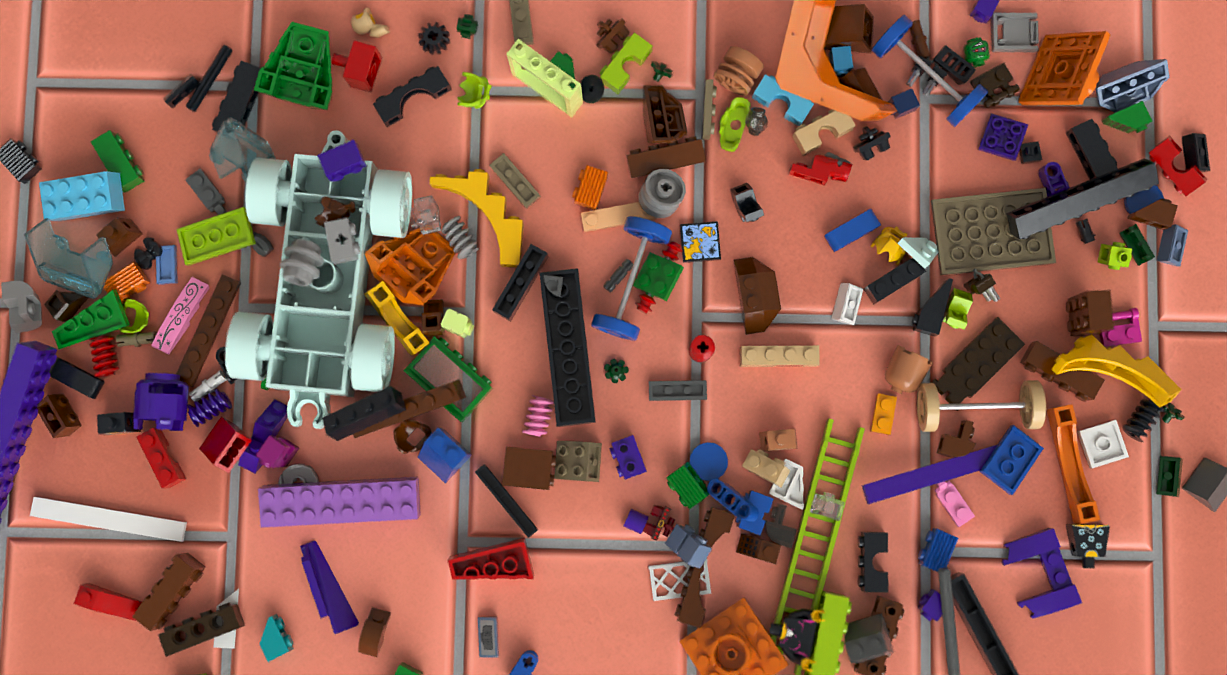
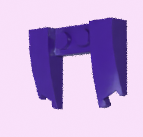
M1047 528L1004 544L1003 547H1009L1008 559H1002L1004 566L1039 555L1052 590L1017 602L1020 608L1026 606L1033 612L1030 616L1034 619L1082 604L1076 585L1072 584L1059 550L1061 546L1054 528Z

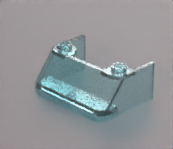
M232 117L223 121L210 147L209 154L219 178L222 179L240 168L243 172L242 178L246 183L250 166L255 158L276 159L271 146L265 139Z
M45 218L24 234L37 272L45 282L95 299L102 293L113 265L112 256L110 255L105 237H101L79 254L70 250L66 238L54 234L48 218Z

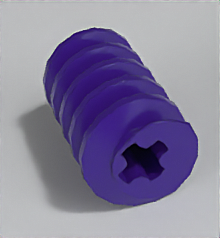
M215 389L216 395L213 396L209 392L208 400L202 396L201 404L197 400L194 401L195 407L188 404V414L196 427H199V423L205 424L206 419L212 420L213 415L219 416L220 411L222 413L226 412V407L232 408V403L225 392Z

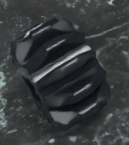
M428 22V28L422 27L423 33L418 34V37L421 39L419 45L423 46L424 52L429 50L431 55L434 54L435 50L438 54H441L440 49L447 50L445 44H450V39L448 38L450 36L449 31H445L444 25L439 27L438 22H435L434 26ZM436 36L437 40L433 41L432 37Z

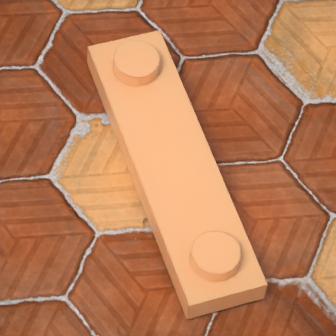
M639 202L581 213L584 232L624 225L626 218L629 216L648 220L659 219L648 215L642 209Z

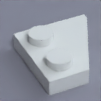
M784 459V466L790 472L782 488L772 484L768 494L803 510V467L788 459Z

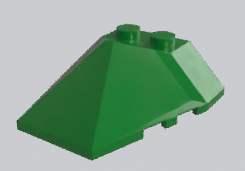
M291 22L279 40L280 43L274 52H271L270 58L264 67L260 69L254 91L306 107L328 110L332 96L329 32Z

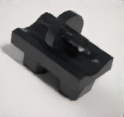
M866 126L862 128L863 134L859 136V140L863 142L853 147L854 151L859 153L863 160L867 161L875 156L871 149L872 147L877 146L879 152L890 149L888 138L891 136L889 132L884 133L881 131L878 133L876 128L870 130Z

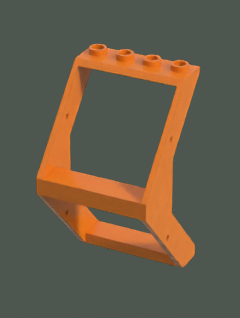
M794 0L775 78L780 89L861 121L882 120L897 112L894 104L840 83L824 50L836 0Z

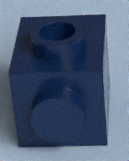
M913 89L895 95L888 101L894 104L897 112L891 114L894 115L895 119L916 111L920 106Z

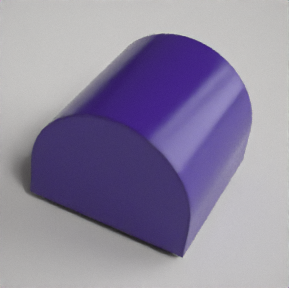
M631 509L623 527L641 534L649 516Z

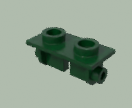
M1137 224L1119 233L1127 248H1132L1131 255L1138 266L1155 257Z

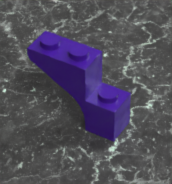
M274 399L255 421L252 441L241 455L239 466L253 473L260 469L262 464L259 462L260 458L256 454L269 436L276 437L287 419V405Z

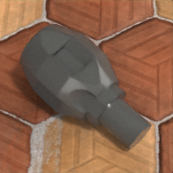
M253 231L256 244L252 245L253 249L259 255L267 256L273 250V246L265 236Z

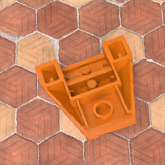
M428 225L410 231L404 238L393 237V239L385 242L384 240L380 241L367 250L365 256L374 278L379 282L383 281L400 301L423 305L435 295L455 253L453 251L454 247H451L447 240Z

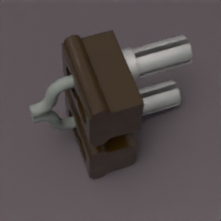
M973 269L974 278L964 284L967 291L971 294H983L987 301L993 299L994 302L1000 300L993 287L996 282L992 275H984L978 272L977 269Z

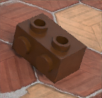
M64 394L47 395L38 403V413L53 438L70 436L82 426Z

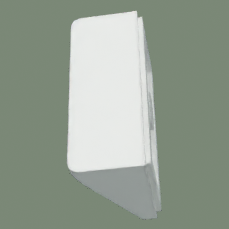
M850 283L840 284L832 320L850 325L855 324L863 288Z

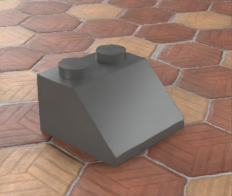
M883 613L848 623L845 634V646L850 663H860L894 653Z

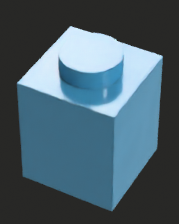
M851 46L831 48L829 52L830 63L836 75L843 77L853 69Z

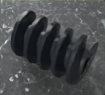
M1145 399L1140 401L1141 406L1136 407V412H1132V418L1127 420L1128 425L1125 424L1122 427L1128 436L1139 442H1143L1140 436H1148L1144 430L1152 431L1149 423L1156 425V421L1153 418H1161L1157 412H1165L1163 407H1159L1153 401Z

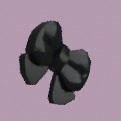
M147 237L143 239L147 250L144 252L137 248L134 252V259L138 266L143 269H150L152 267V260H155L157 256H161L163 251L161 245L154 241V238Z

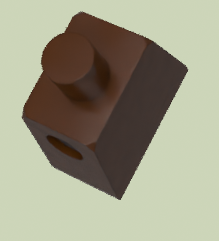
M117 217L107 226L103 227L96 236L111 254L116 257L143 233L131 219Z

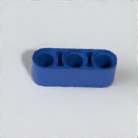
M869 209L830 231L824 237L833 252H836L881 226V223L873 210Z
M713 479L708 483V493L737 518L747 522H754L758 518V508L729 484L718 479ZM721 486L720 492L717 493L718 487ZM735 497L734 503L731 504V499ZM749 508V513L745 516V510Z

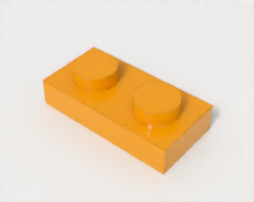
M879 393L876 395L870 432L891 435L897 397Z

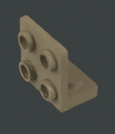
M557 441L555 479L599 482L602 443Z

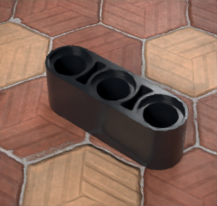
M59 357L56 358L49 372L50 377L92 399L97 398L105 381Z

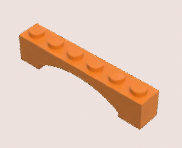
M1073 404L1046 409L1073 523L1084 524L1098 521L1100 517L1097 504L1090 492L1080 459L1076 435L1077 420Z

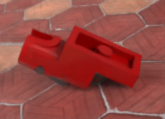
M828 152L825 155H815L810 168H807V165L803 163H793L789 175L825 186L829 177L831 178L830 180L846 182L852 164Z

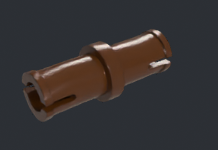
M920 20L912 21L913 25L910 27L913 37L912 44H915L918 57L921 56L926 59L931 56L926 43L927 37L923 34Z

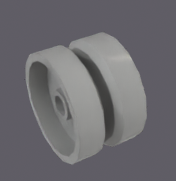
M658 169L650 173L638 194L639 203L648 215L655 218H666L677 210L679 204L684 199L686 188L682 178L676 172L669 169Z

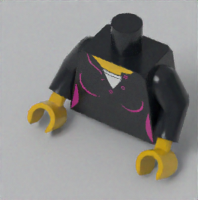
M802 608L789 613L788 617L784 618L783 625L771 622L769 634L780 637L779 646H781L782 652L792 662L802 666L804 670L812 672L813 670H810L808 665L810 662L816 664V661L808 658H810L817 622L825 621L819 618V613H825V610Z

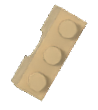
M831 109L828 115L824 117L820 115L814 118L811 124L798 126L792 137L804 156L820 148L822 144L818 135L820 130H830L836 139L851 132L856 126L851 116Z

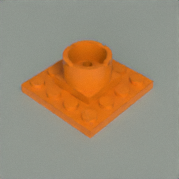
M1107 31L1045 35L1018 102L1021 105H1082L1084 99L1095 90L1096 84L1099 81L1097 67L1111 34Z
M745 597L679 641L701 675H775L789 665ZM731 650L735 652V657L729 655Z

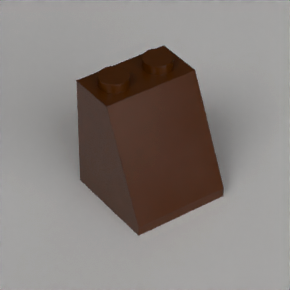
M865 4L834 7L824 50H831L834 47L851 46V52L872 53L874 16Z

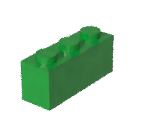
M109 130L90 141L107 171L120 173L122 191L124 193L145 182L141 176L144 174L143 171L132 161L134 156L129 149H125L123 146L125 142L119 133L115 134Z

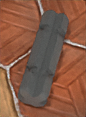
M626 259L622 266L613 273L610 280H607L604 288L612 292L616 288L615 285H618L627 275V271L632 269L633 263Z

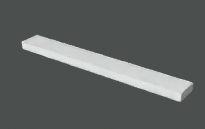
M41 497L33 498L30 516L179 542L184 541L187 522Z

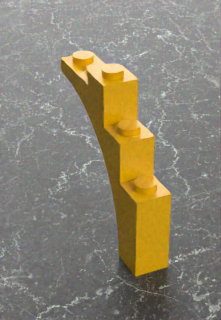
M474 169V172L469 171L468 179L461 175L447 178L443 174H436L435 177H430L432 188L447 190L461 195L475 204L485 214L497 235L500 248V265L502 267L517 268L522 257L524 222L520 220V217L509 216L508 219H505L506 197L502 196L501 193H491V195H488L489 174L485 170Z
M1092 334L1087 337L1081 336L1074 342L1075 347L1068 354L1062 353L1055 360L1056 364L1052 368L1057 375L1067 371L1085 370L1112 376L1133 386L1159 407L1171 402L1182 390L1149 356L1141 360L1139 358L1134 360L1120 345L1113 349L1111 347L1106 349Z

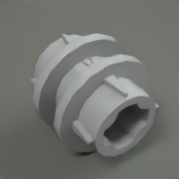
M304 239L293 241L292 245L284 250L285 256L289 259H283L280 262V267L283 269V278L299 286H308L312 283L313 279H317L320 272L315 267L322 266L324 262L323 257L320 256L322 252L320 247Z

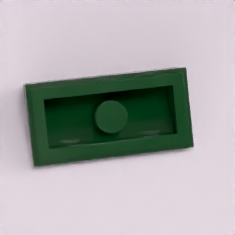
M1160 456L1156 494L1179 497L1182 458Z

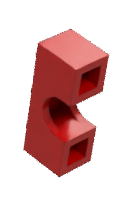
M1168 136L1149 151V159L1163 169L1161 171L1167 180L1171 179L1175 183L1174 188L1179 194L1183 193L1185 196H1188L1206 183L1207 178L1196 165L1187 170H1180L1175 167L1174 157L1181 153L1182 149L1171 136Z
M152 428L136 436L161 488H171L186 480L179 463L175 462L168 453L167 446H169V443L162 429Z

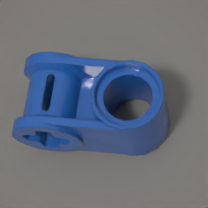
M532 650L525 651L509 675H531L538 663L537 653ZM531 657L532 660L529 665L526 664V659Z

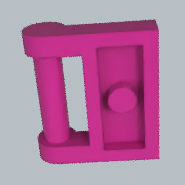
M1137 308L1113 313V320L1130 318V324L1114 326L1113 330L1100 333L1101 344L1104 347L1142 342Z

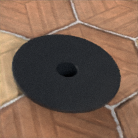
M588 75L583 78L580 83L583 100L587 103L598 102L604 94L603 81L596 75Z

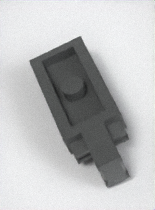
M202 169L197 170L185 179L210 212L216 211L218 215L227 212L223 207L225 203L224 197Z

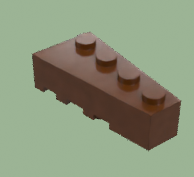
M189 553L177 554L173 557L172 561L174 563L162 573L165 576L164 579L155 583L151 590L153 592L152 596L148 595L132 616L149 631L160 630L167 622L165 618L169 613L172 614L178 608L179 600L182 597L185 598L190 593V586L193 582L199 581L204 573L202 571L205 566Z

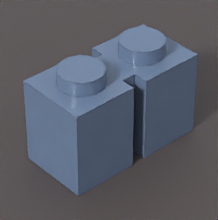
M676 524L665 542L687 565L701 568L712 550L706 544L707 540L700 535H696L695 529L689 525L681 526Z

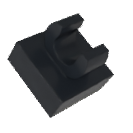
M1039 141L1021 145L1019 150L1021 164L1042 160Z

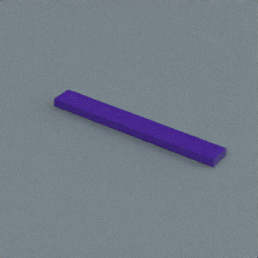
M997 445L970 452L962 457H954L861 485L867 504H872L980 471Z

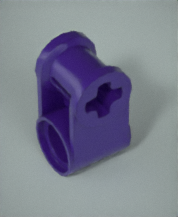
M1049 162L1039 169L1038 175L1043 187L1046 188L1047 197L1070 188L1058 163ZM1047 168L1053 171V176L1048 175Z

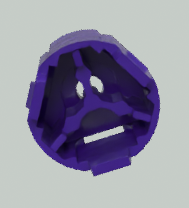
M145 373V380H140L136 383L133 413L134 429L143 430V420L156 421V429L183 431L184 421H187L189 386L186 382L180 381V375Z

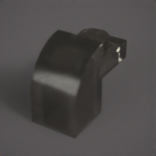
M777 503V506H773L770 518H773V521L765 520V533L774 543L792 548L797 529L782 525L787 506Z

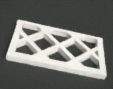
M707 558L703 564L704 570L700 576V579L706 583L707 590L700 591V595L711 594ZM683 561L648 566L653 601L682 598L680 597L681 593L676 594L674 589L680 582L685 586L688 585L682 579L687 574L690 565ZM675 566L687 568L681 577L674 574L671 569ZM663 568L666 572L659 580L654 576L653 569ZM668 573L677 579V582L671 589L662 583ZM659 585H662L669 591L667 595L657 596L656 589Z

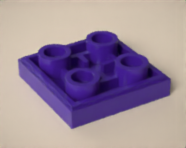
M991 114L979 150L1016 161L1029 124Z

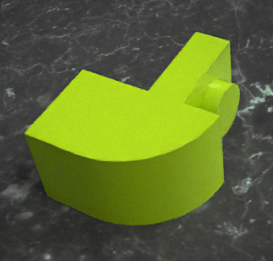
M953 288L946 305L943 322L952 328L965 330L968 324L967 314L973 303L972 294Z

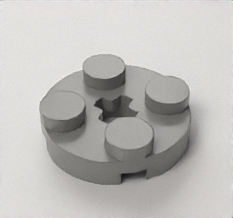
M298 463L287 467L283 471L278 485L293 484L297 481V478H300L303 483H317L319 480L311 466Z

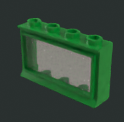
M434 336L429 344L403 371L425 391L460 379L466 398L443 407L463 423L493 389L490 386L492 382L485 375L480 377L476 373L478 369L470 362L465 364L461 360L463 356L457 350L452 352L448 348L449 343L442 337L438 339Z

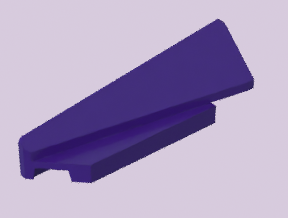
M312 541L301 545L300 548L303 553V557H301L302 565L320 618L329 616L334 635L359 625L317 542Z

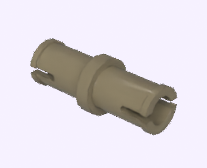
M136 332L133 334L117 335L116 342H120L117 343V346L134 345L135 347H140L142 344H152L156 337L154 335H157V332Z

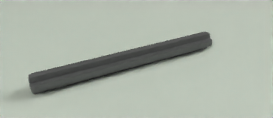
M943 567L939 568L938 574L948 675H960L951 572L949 568Z

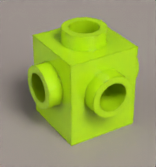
M1113 242L1112 245L1101 244L1098 263L1108 265L1109 269L1120 270V267L1129 268L1132 248L1124 247L1125 243Z

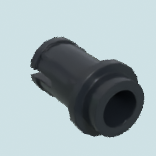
M1088 219L1082 221L1085 228H1083L1081 221L1077 222L1076 225L1082 237L1080 240L1084 244L1095 241L1094 236L1096 235L1093 234Z

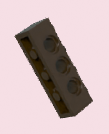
M229 602L219 606V611L214 613L212 609L201 613V618L194 620V617L183 620V625L176 627L173 624L163 628L164 632L158 634L165 656L167 657L245 626L238 604L231 606ZM217 616L223 619L222 626L216 623ZM199 623L205 627L203 633L198 630ZM181 630L186 633L185 640H182L179 636Z

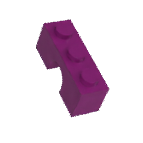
M269 436L256 456L260 458L259 462L267 468L287 467L300 448L284 437L276 438L275 436Z

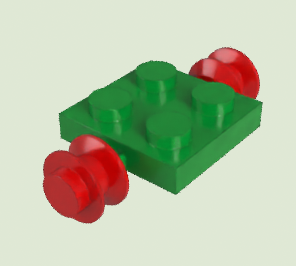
M674 241L666 244L667 250H662L664 258L651 252L649 253L633 284L636 289L646 292V294L639 295L641 298L640 302H635L637 305L636 309L645 314L648 311L652 312L650 309L651 304L656 305L653 296L667 302L684 269L682 265L672 262V260H679L677 257L678 252H683L680 249L681 245Z

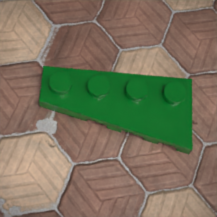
M114 289L53 330L52 334L58 349H62L129 326L130 323L117 290Z

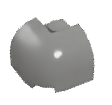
M23 281L2 282V300L9 308V325L16 333L39 328L42 325V307L39 296L29 284Z

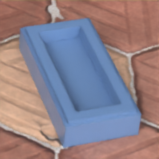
M175 245L161 246L163 250L162 255L156 257V283L158 285L177 284V248Z

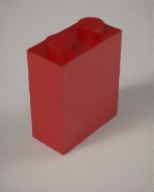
M220 417L199 449L213 465L230 473L252 440L237 425Z

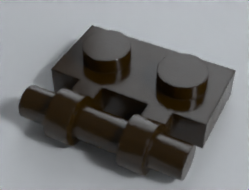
M1005 63L970 81L973 89L978 84H981L988 90L986 94L988 99L983 101L986 108L996 106L1001 100L1011 98L1016 92L1020 91L1018 84L1009 86L1008 82L1014 78ZM1001 87L1002 92L994 94L993 91Z

